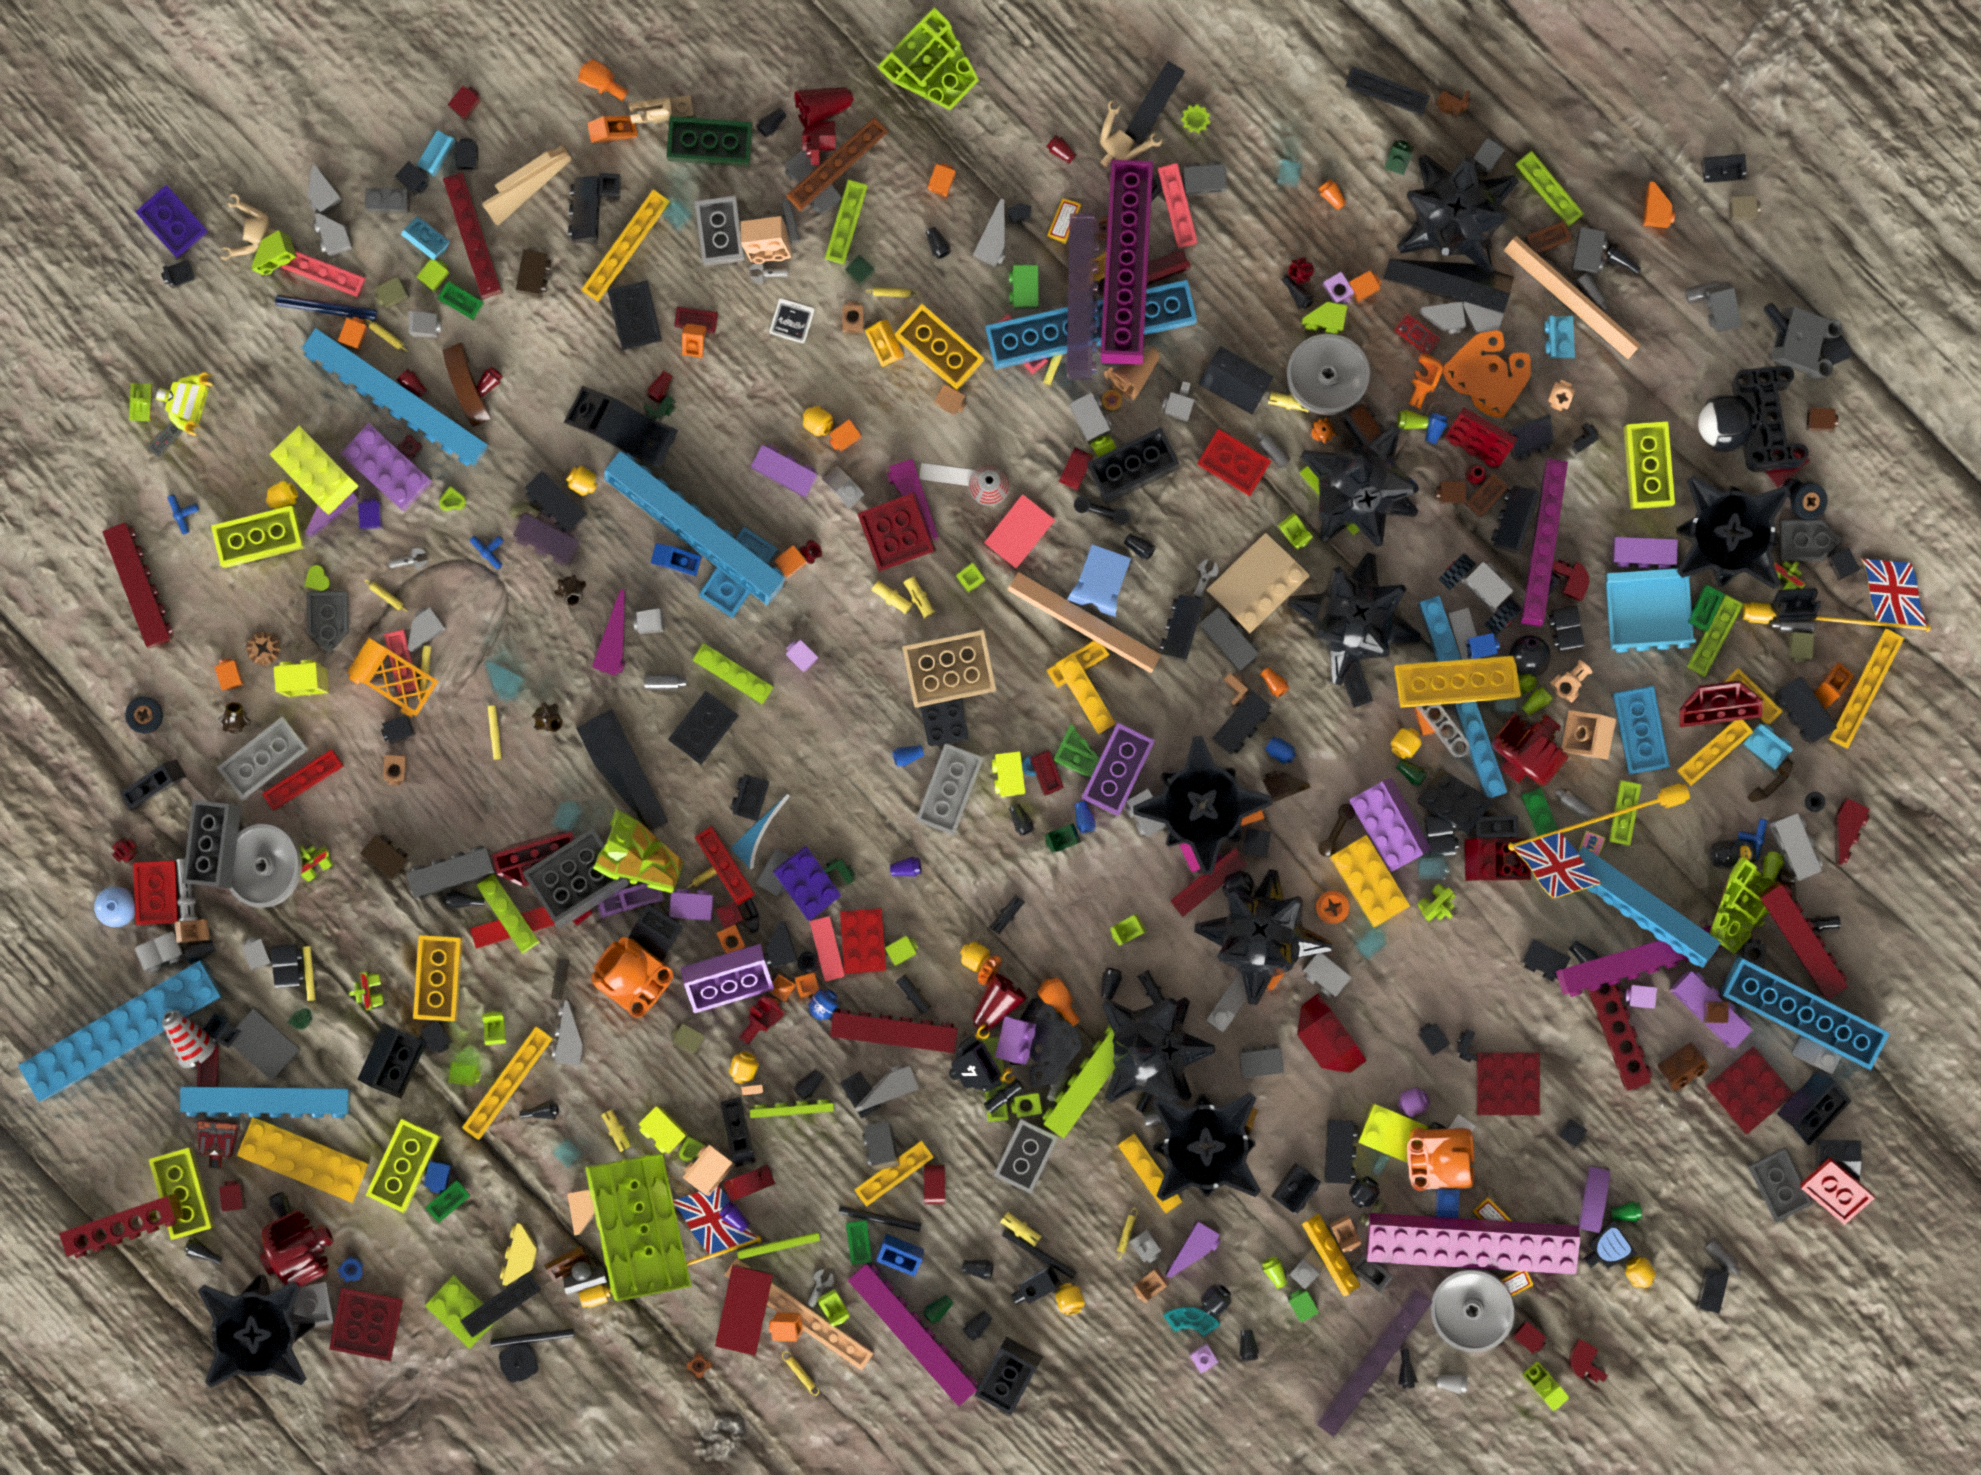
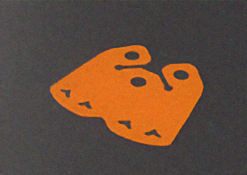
M1493 330L1474 336L1444 365L1443 374L1447 382L1458 393L1471 395L1473 404L1480 411L1492 417L1503 418L1530 378L1531 359L1524 352L1511 354L1509 364L1513 375L1508 377L1507 364L1496 354L1481 355L1483 350L1486 352H1497L1504 348L1505 343L1502 332ZM1495 337L1498 341L1495 346L1489 345V338ZM1517 359L1524 361L1522 368L1516 367L1515 362ZM1490 364H1497L1498 370L1491 372L1489 370ZM1448 370L1454 371L1453 378L1451 377V373H1449ZM1464 382L1466 388H1463V386L1459 385L1458 383ZM1479 399H1485V405ZM1495 407H1498L1499 412H1497L1496 410H1491V409H1492V408H1495Z

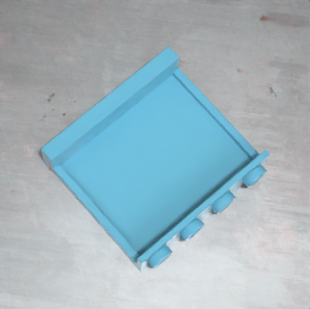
M1678 569L1607 573L1605 575L1610 649H1616V653L1628 652V648H1636L1637 651H1648L1649 647L1657 646V650L1670 649V645H1678V648H1690V644L1696 642V639L1693 637V625L1688 623L1692 614L1690 576L1681 578L1677 573Z

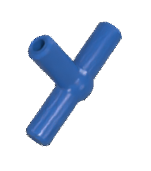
M172 494L167 499L173 511V517L176 519L183 535L188 534L190 530L184 517L199 511V508L195 503L181 509L176 496Z
M476 536L471 537L470 543L480 552L481 556L486 558L496 569H500L503 563L492 552L503 543V539L497 536L486 547Z
M1759 819L1756 834L1740 831L1738 834V839L1754 842L1757 853L1756 860H1759L1762 844L1765 842L1764 835L1768 822L1765 819Z

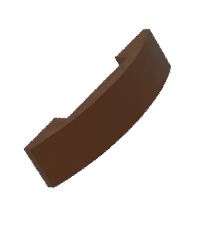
M460 342L442 350L452 386L472 427L491 420L492 417L486 402L481 399L468 366L469 359L463 344Z

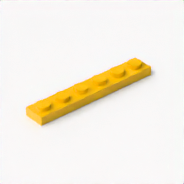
M654 189L651 191L583 286L582 292L599 303L670 204L668 199Z
M1884 629L1836 723L1837 728L1832 731L1828 738L1830 741L1846 749L1849 748L1904 637Z
M536 1026L466 1121L462 1127L465 1131L476 1139H481L554 1038Z

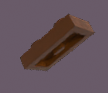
M1565 221L1525 237L1529 247L1537 254L1572 240Z
M1493 473L1465 505L1481 518L1505 492L1508 486Z
M582 1246L544 1264L555 1283L571 1275L574 1264L584 1261L591 1265V1262Z

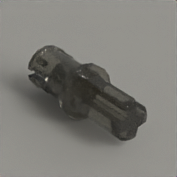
M557 958L555 973L552 976L554 982L551 998L554 1000L563 999L565 982L568 981L567 972L570 962L568 959Z

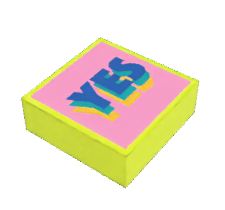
M1585 831L1578 850L1584 846L1599 857L1605 837Z

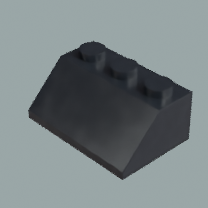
M598 176L574 178V184L570 185V196H574L573 204L569 206V217H573L572 225L568 226V237H572L573 243L598 244L600 212Z
M1219 346L1198 385L1252 415L1274 376Z
M1513 486L1511 490L1507 489L1503 500L1507 502L1505 509H1500L1497 521H1500L1498 529L1494 528L1490 539L1494 541L1492 547L1513 554L1520 551L1540 491Z
M1179 595L1178 599L1174 598L1171 610L1174 611L1173 618H1168L1165 627L1168 635L1166 639L1162 638L1159 650H1162V656L1186 662L1204 599Z
M1802 676L1795 678L1775 692L1777 704L1787 710L1789 713L1787 718L1793 725L1796 724L1800 729L1799 735L1804 742L1808 741L1809 744H1812L1837 728Z
M383 1022L357 1080L374 1089L401 1099L427 1044L426 1041Z
M1819 1069L1781 1108L1777 1115L1803 1142L1810 1146L1848 1106L1851 1099L1835 1080Z

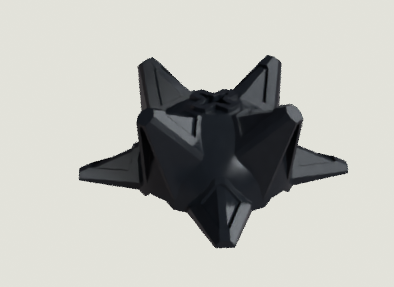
M1423 155L1418 160L1424 189L1408 191L1406 196L1416 213L1417 221L1398 243V250L1400 253H1406L1433 247L1446 256L1466 255L1483 270L1491 274L1497 270L1491 237L1507 220L1508 216L1499 206L1519 181L1515 175L1484 181L1480 180L1473 158L1470 156H1466L1451 174L1429 156ZM1458 205H1460V210H1458V213L1455 216L1454 211H1456Z
M1392 425L1368 445H1359L1347 450H1341L1337 454L1304 450L1300 458L1319 479V516L1323 519L1319 536L1321 540L1327 542L1350 524H1355L1376 547L1383 545L1386 515L1415 517L1417 515L1418 509L1407 496L1418 492V484L1398 467L1394 461L1400 428Z
M1695 475L1689 478L1687 483L1697 513L1694 518L1676 528L1677 535L1693 544L1677 570L1679 576L1684 578L1713 569L1717 585L1724 587L1739 573L1746 572L1772 589L1776 588L1780 581L1770 554L1778 541L1774 519L1790 495V491L1786 486L1753 496L1735 486H1729L1726 491L1721 492Z
M1366 553L1351 576L1340 566L1333 568L1327 587L1321 594L1289 596L1287 605L1313 623L1316 635L1323 646L1330 652L1332 684L1341 686L1359 660L1387 657L1390 655L1389 644L1419 642L1421 636L1418 631L1394 613L1395 608L1407 589L1403 584L1379 586L1375 555L1371 553Z
M1193 736L1185 767L1180 771L1163 772L1161 774L1165 788L1163 793L1134 805L1133 812L1136 816L1166 824L1168 831L1165 844L1168 847L1182 843L1190 845L1203 875H1212L1221 843L1224 841L1238 843L1241 840L1240 824L1242 819L1273 804L1272 796L1240 787L1237 782L1236 770L1233 767L1220 768L1216 766L1203 737ZM1208 799L1205 808L1196 813L1199 804Z
M1269 869L1254 897L1234 887L1227 890L1230 911L1227 917L1195 924V933L1222 946L1217 955L1218 960L1236 968L1242 973L1248 1004L1258 1005L1271 979L1291 970L1300 957L1329 952L1332 948L1331 941L1303 927L1301 921L1302 898L1296 896L1284 900L1278 871ZM1257 929H1259L1260 932L1265 934L1266 938L1263 935H1261Z
M1186 997L1178 1001L1174 998H1168L1135 1011L1110 999H1106L1102 1004L1114 1032L1112 1042L1114 1045L1113 1063L1115 1069L1104 1096L1109 1104L1133 1090L1143 1091L1170 1102H1176L1178 1098L1188 1101L1192 1097L1183 1070L1185 1066L1215 1053V1045L1187 1034L1182 1029L1190 1005V1001Z
M1249 1092L1222 1107L1215 1106L1205 1094H1199L1193 1107L1189 1109L1159 1097L1152 1102L1167 1131L1166 1137L1153 1145V1151L1164 1157L1168 1163V1168L1156 1195L1161 1201H1165L1190 1187L1198 1188L1204 1197H1210L1218 1187L1223 1185L1253 1197L1260 1193L1261 1190L1246 1163L1248 1154L1256 1146L1255 1140L1248 1136L1244 1129L1256 1100L1253 1094ZM1204 1143H1208V1145H1215L1207 1148L1206 1150L1196 1147L1203 1145Z
M259 1274L240 1295L235 1297L203 1285L198 1290L213 1318L212 1338L216 1353L205 1383L210 1388L237 1374L245 1376H271L276 1374L299 1385L306 1381L307 1378L292 1347L294 1342L315 1327V1321L291 1313L300 1289L296 1282L293 1281L271 1293L266 1276Z

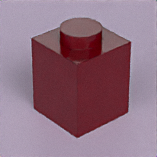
M462 85L447 105L466 121L480 104L481 100L477 97L479 93L470 86L467 89Z
M735 901L716 909L724 929L744 921Z
M237 1180L225 1181V1186L219 1187L222 1212L245 1209L243 1183L237 1184Z
M1526 1320L1512 1335L1531 1353L1539 1352L1546 1344L1544 1340L1547 1337Z

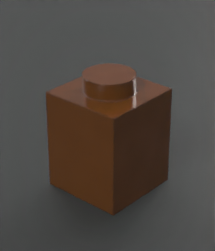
M1809 408L1807 410L1806 430L1833 431L1838 426L1839 419L1838 414H1835L1836 409Z
M1441 481L1439 487H1436L1435 497L1439 499V504H1465L1466 481Z
M1704 1002V1023H1728L1729 1002Z

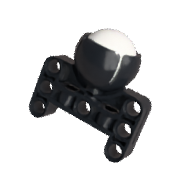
M1788 366L1740 370L1731 383L1733 396L1720 394L1708 398L1705 407L1699 415L1698 428L1701 436L1712 447V450L1729 452L1743 445L1745 464L1752 472L1798 468L1803 465L1809 455V450L1802 443L1788 444L1778 391L1789 387L1794 378V371ZM1779 375L1785 376L1787 381L1781 380ZM1759 377L1765 378L1767 383L1761 382ZM1739 379L1744 380L1747 384H1741L1739 382ZM1766 416L1772 417L1774 421L1767 420ZM1793 453L1800 454L1801 458H1796ZM1773 455H1778L1781 460H1776ZM1752 457H1758L1761 462H1755Z

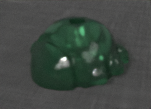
M301 1009L294 1012L290 1016L288 1024L299 1030L306 1029L313 1020L311 1011L309 1009Z

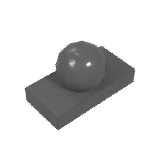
M789 200L782 201L785 215H777L775 217H782L787 233L790 232L792 244L800 243L791 203Z
M584 1261L574 1264L571 1271L572 1274L563 1278L566 1294L607 1282L603 1265L591 1268Z

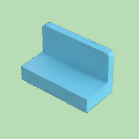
M437 130L416 166L435 177L456 142L455 139Z

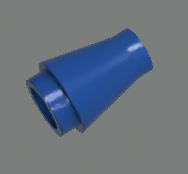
M1432 412L1431 417L1429 416L1425 441L1436 444L1448 424V417Z
M921 744L898 747L895 751H892V756L897 767H905L918 758L923 757L924 751Z
M1082 801L1074 804L1076 828L1079 829L1080 833L1095 830L1096 821L1087 806V802Z

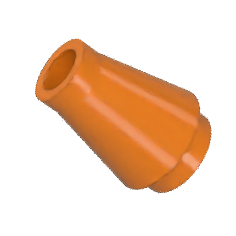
M1329 179L1318 188L1321 192L1320 195L1337 210L1347 203L1336 181L1333 182L1332 179Z
M1270 667L1261 672L1260 675L1271 694L1277 698L1281 697L1290 688L1287 684L1288 681Z

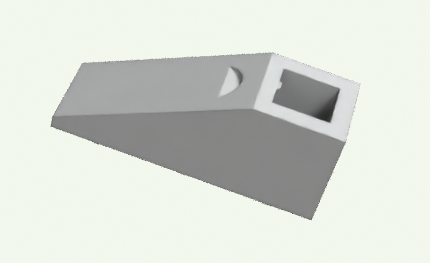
M565 1000L564 1004H560L559 1016H562L561 1025L557 1024L555 1037L559 1038L558 1044L553 1046L552 1057L555 1058L557 1063L581 1066L584 1043L569 1000Z

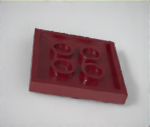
M1465 407L1462 408L1444 437L1452 445L1461 447L1469 455L1476 456L1488 466L1497 469L1518 439Z
M915 492L857 513L879 572L937 551Z
M1754 1046L1705 1086L1745 1134L1750 1133L1794 1095L1792 1090Z
M1476 1052L1478 1057L1476 1060L1477 1115H1540V1053Z
M342 1287L329 1350L391 1362L404 1299Z

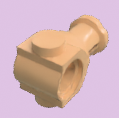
M1561 380L1560 383L1555 381L1548 398V402L1551 403L1550 407L1562 411L1563 408L1568 409L1575 389L1571 388L1572 383Z
M1581 660L1577 661L1578 665L1570 673L1566 672L1562 677L1558 674L1550 682L1556 695L1560 698H1565L1571 703L1579 696L1577 691L1582 686L1581 681L1588 674L1591 675L1593 673L1590 667ZM1561 683H1567L1570 686L1568 694H1563L1560 691Z

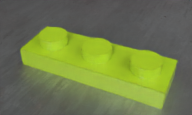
M1621 780L1619 782L1614 812L1638 805L1642 784ZM1637 809L1613 817L1608 842L1627 846L1631 845Z

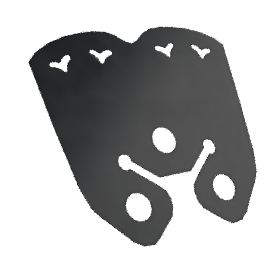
M1033 998L1020 1019L1036 1024L1035 1036L1030 1048V1057L1035 1062L1049 1061L1048 1066L1035 1065L1030 1069L1031 1085L1039 1087L1052 1083L1082 1048V1042L1077 1031L1069 1022L1058 1020L1057 1012L1050 1004L1045 1003L1041 999ZM1035 1004H1037V1006H1041V1008H1038L1036 1010ZM1047 1011H1048V1014L1052 1015V1017H1046V1016H1047ZM1063 1027L1065 1028L1066 1031L1068 1030L1069 1032H1067V1033L1064 1034ZM1073 1037H1074V1042H1076L1077 1045L1072 1044ZM1038 1044L1043 1047L1041 1053H1036L1035 1047ZM1009 1061L1011 1065H1022L1019 1063ZM1037 1071L1043 1073L1041 1080H1037L1035 1077Z

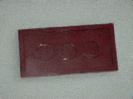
M732 1265L715 1347L756 1356L774 1274Z

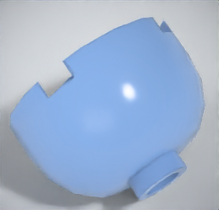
M110 886L103 889L97 895L94 902V911L97 918L109 927L127 925L135 916L134 895L128 889L121 886Z

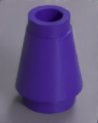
M912 856L890 864L891 875L917 877L918 874L922 873L919 857L914 858Z
M730 1201L718 1213L723 1221L740 1232L745 1230L750 1224L737 1205L732 1204Z

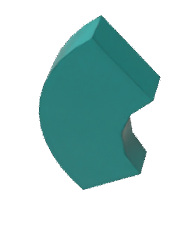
M1179 1307L1162 1314L1174 1332L1191 1328L1205 1337L1221 1325L1214 1316L1208 1315L1204 1310L1195 1307Z

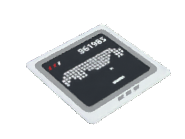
M780 298L769 333L799 343H805L814 308Z

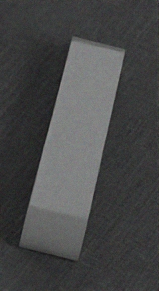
M1440 704L1415 706L1453 756L1462 757L1469 752V742ZM1430 709H1437L1440 716L1437 720L1430 718ZM1444 725L1451 727V736H1444L1441 729ZM1456 742L1464 744L1465 750L1463 753L1455 751L1454 745Z

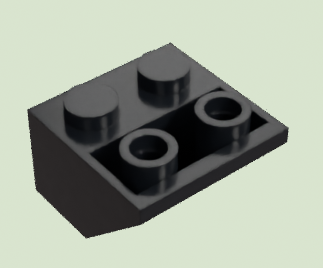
M647 904L628 938L636 941L663 962L684 926Z

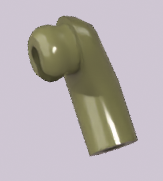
M521 502L510 507L509 515L513 519H518L520 515L527 513L537 519L541 510L528 502Z
M1377 1200L1371 1213H1383L1386 1204ZM1362 1213L1358 1220L1359 1224L1368 1227L1369 1216Z

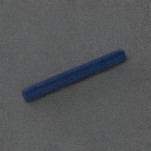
M276 295L275 305L278 307L351 318L356 317L375 321L377 318L376 309L284 295Z

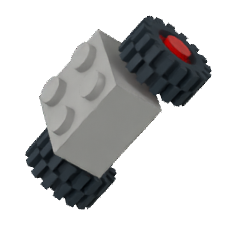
M1464 552L1438 579L1449 590L1461 580L1494 613L1484 625L1496 636L1514 620L1522 608L1511 598L1500 608L1498 607L1513 592L1510 588L1512 584L1504 577L1501 579L1496 574V568L1489 562L1487 564L1482 562L1468 577L1465 576L1476 563Z

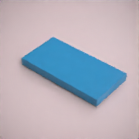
M746 527L742 528L735 539L739 543L741 541L746 543L754 555L759 554L767 560V565H769L779 550ZM717 567L698 596L731 618H734L750 592Z
M1654 686L1613 693L1628 775L1670 767Z

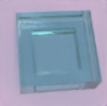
M566 1139L553 1153L567 1168L582 1154L569 1139Z
M1380 1154L1371 1172L1379 1176L1390 1158Z

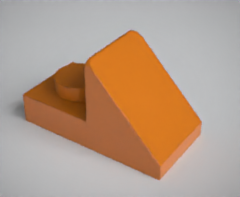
M686 324L683 327L682 355L703 358L706 326Z

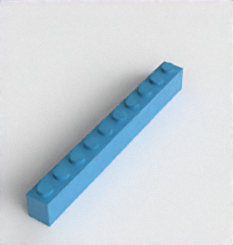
M314 329L301 348L306 352L304 356L312 362H315L316 359L323 364L321 368L330 374L333 371L339 374L338 379L346 385L352 383L357 387L355 391L364 397L367 394L373 397L374 400L372 402L382 409L384 406L391 410L389 414L400 420L402 417L407 420L408 423L406 425L416 432L420 429L425 433L423 437L433 444L437 441L442 444L441 449L451 455L454 452L460 456L458 461L467 467L469 464L475 467L488 448V445L318 329Z
M1440 596L1419 602L1418 607L1437 662L1461 660ZM1452 703L1461 732L1469 742V755L1482 793L1489 798L1507 793L1477 703Z

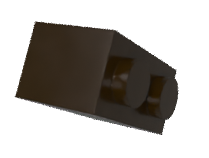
M523 249L516 285L517 293L542 297L543 292H547L548 280H545L546 273L551 271L552 260H549L548 254Z
M375 834L360 854L391 880H395L410 862L407 859L408 854L400 847L396 850L391 846L392 841L384 834L381 837Z

